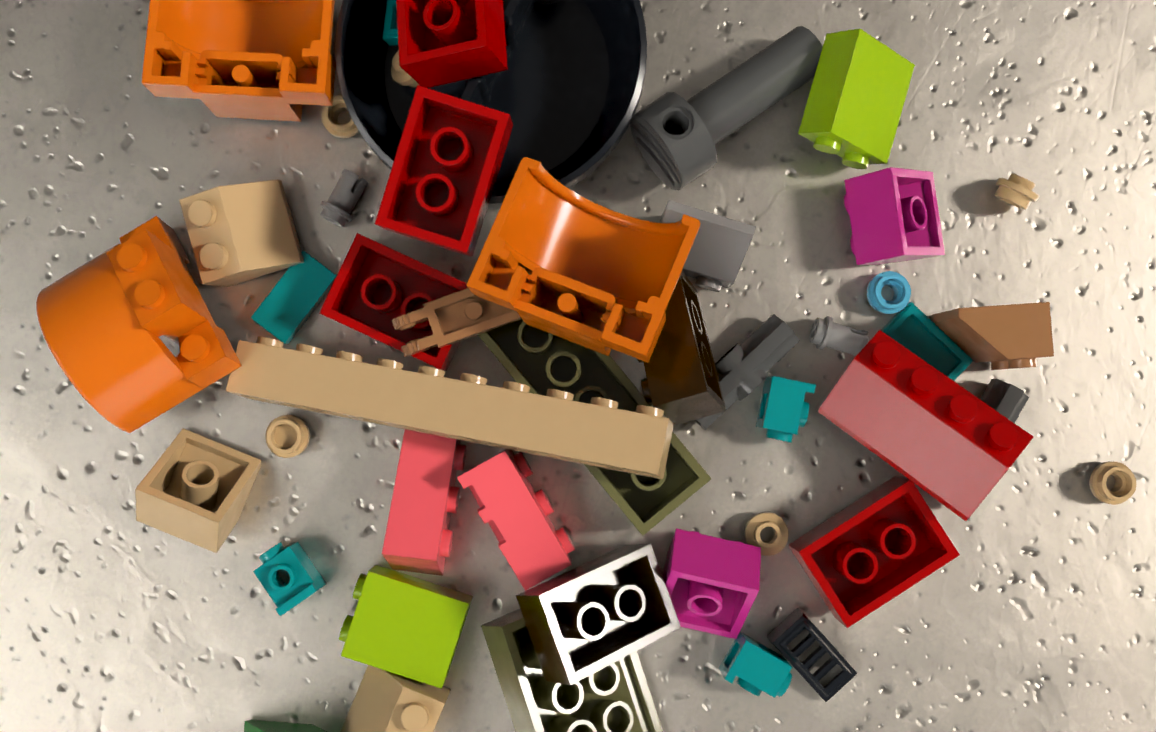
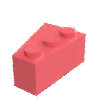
M404 430L382 555L393 570L443 576L445 558L450 556L453 540V530H449L451 513H457L460 487H455L457 470H464L467 445H461L460 440Z
M505 449L459 475L457 479L463 489L469 487L480 507L477 509L478 514L484 523H489L499 541L498 547L526 591L571 566L572 558L569 553L574 551L575 548L565 529L562 527L556 530L548 515L553 513L554 509L544 491L541 489L535 492L527 477L532 475L533 471L523 453L518 452L514 454L512 450Z

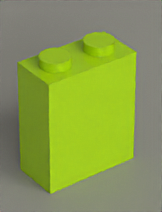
M860 28L827 33L798 134L814 142L813 147L816 150L828 154H836L843 158L842 164L855 169H867L868 164H887L915 65Z
M379 565L371 568L367 575L361 573L352 597L359 600L354 616L347 615L339 635V640L345 642L341 656L442 689L447 679L473 596Z

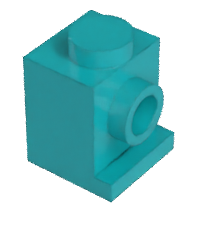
M776 376L766 377L756 427L767 429V438L792 442L793 434L797 435L798 428L804 427L807 422L809 402L804 401L805 394L815 393L816 385Z
M280 542L259 556L263 565L253 571L278 607L275 610L279 616H282L327 584L299 542L287 548ZM279 569L289 573L290 581L288 584H285L278 574Z
M739 632L737 639L734 640L719 666V670L725 680L733 683L735 677L738 676L737 684L756 696H760L761 692L764 691L774 698L776 696L781 697L788 689L792 679V674L789 673L792 666L784 656L742 632Z

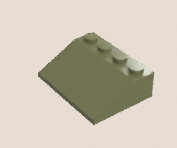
M521 609L481 625L515 732H663L637 651L572 685L546 681Z

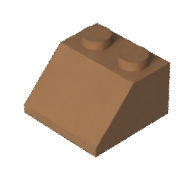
M1049 302L958 308L929 315V319L959 346L973 362H991V370L1037 367V358L1054 356Z

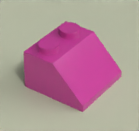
M890 167L844 180L846 189L844 204L850 216L852 229L850 245L856 257L857 265H881L945 255L933 172Z
M676 528L666 555L662 576L680 626L737 639L759 592L761 547Z

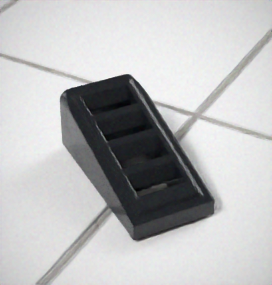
M799 608L794 610L766 636L825 702L833 697L857 674L852 666ZM806 629L809 634L790 650L787 645ZM817 641L820 646L801 662L798 657ZM825 653H828L831 658L811 674L808 669ZM838 664L842 671L823 687L819 681Z

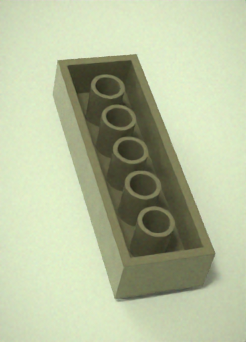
M522 319L478 334L517 383L530 386L529 393L546 396L547 389H556L574 394L573 401L590 404L592 397L606 398L618 402V409L632 412L636 411L637 405L649 406L641 392L610 355L606 356L527 325ZM673 431L663 479L584 464L642 536L711 480V477Z

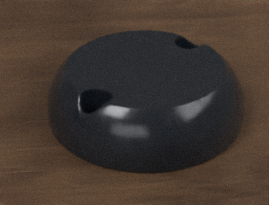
M343 0L337 22L335 42L336 70L342 97L352 121L367 145L389 169H392L417 87L402 86L392 78V59L399 50L398 45L390 46L383 40L387 0ZM503 0L508 70L428 88L508 113L511 116L513 128L488 209H500L518 166L524 157L541 162L542 166L551 176L570 189L597 169L618 145L631 124L640 102L645 81L647 38L645 20L639 0Z

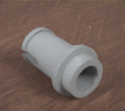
M344 169L328 201H322L320 204L323 208L320 215L329 222L344 227L346 221H352L353 217L350 214L364 188L367 187L368 182L363 178L359 180V175Z
M826 316L824 319L816 318L809 340L811 343L816 344L817 349L822 350L825 347H829L856 357L868 343L869 336H867L868 331H861L834 323L832 317Z

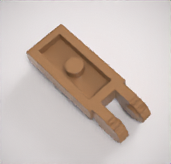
M469 288L427 302L423 304L424 308L394 318L392 323L395 330H406L414 327L416 324L429 320L433 335L422 339H414L403 345L401 348L404 357L436 346L439 348L445 347L522 318L516 311L478 297Z

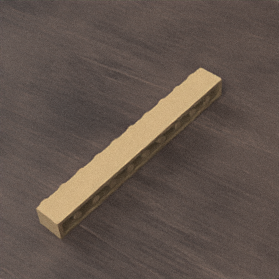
M261 336L257 337L256 343L239 340L236 355L242 366L230 373L226 387L227 392L246 399L663 479L674 426L669 418L663 417L664 411L655 407L637 405L636 411L632 412L618 409V402L606 398L592 397L590 404L573 401L574 394L561 390L547 389L546 396L529 393L530 386L517 382L504 381L503 387L500 388L486 385V378L473 374L461 373L460 380L445 378V371L433 367L419 366L418 372L403 370L404 364L389 359L378 358L376 365L362 362V356L354 353L337 351L336 357L322 355V349L306 344H297L296 350L283 348L284 343Z

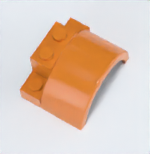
M150 0L142 84L155 97L200 99L216 117L301 122L303 105L333 106L336 62L331 55L335 0Z
M524 157L518 166L466 286L474 295L516 311L527 325L606 356H609L611 349H614L648 363L666 321L665 311L701 223L698 219L683 214L680 221L675 223H657L615 212L582 197L561 184L545 170L541 162Z
M157 216L120 237L121 244L115 245L42 289L36 301L37 316L43 336L67 378L82 397L102 417L127 433L135 431L242 366L225 331L216 326L186 266L190 261L174 229ZM164 335L170 340L179 343L180 353L178 356L175 357L161 341L160 336Z

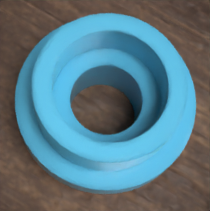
M886 271L876 275L871 279L867 287L869 304L874 310L882 314L900 312L907 306L911 297V288L906 278L893 271ZM884 286L891 287L894 292L891 301L885 300L881 295V290Z

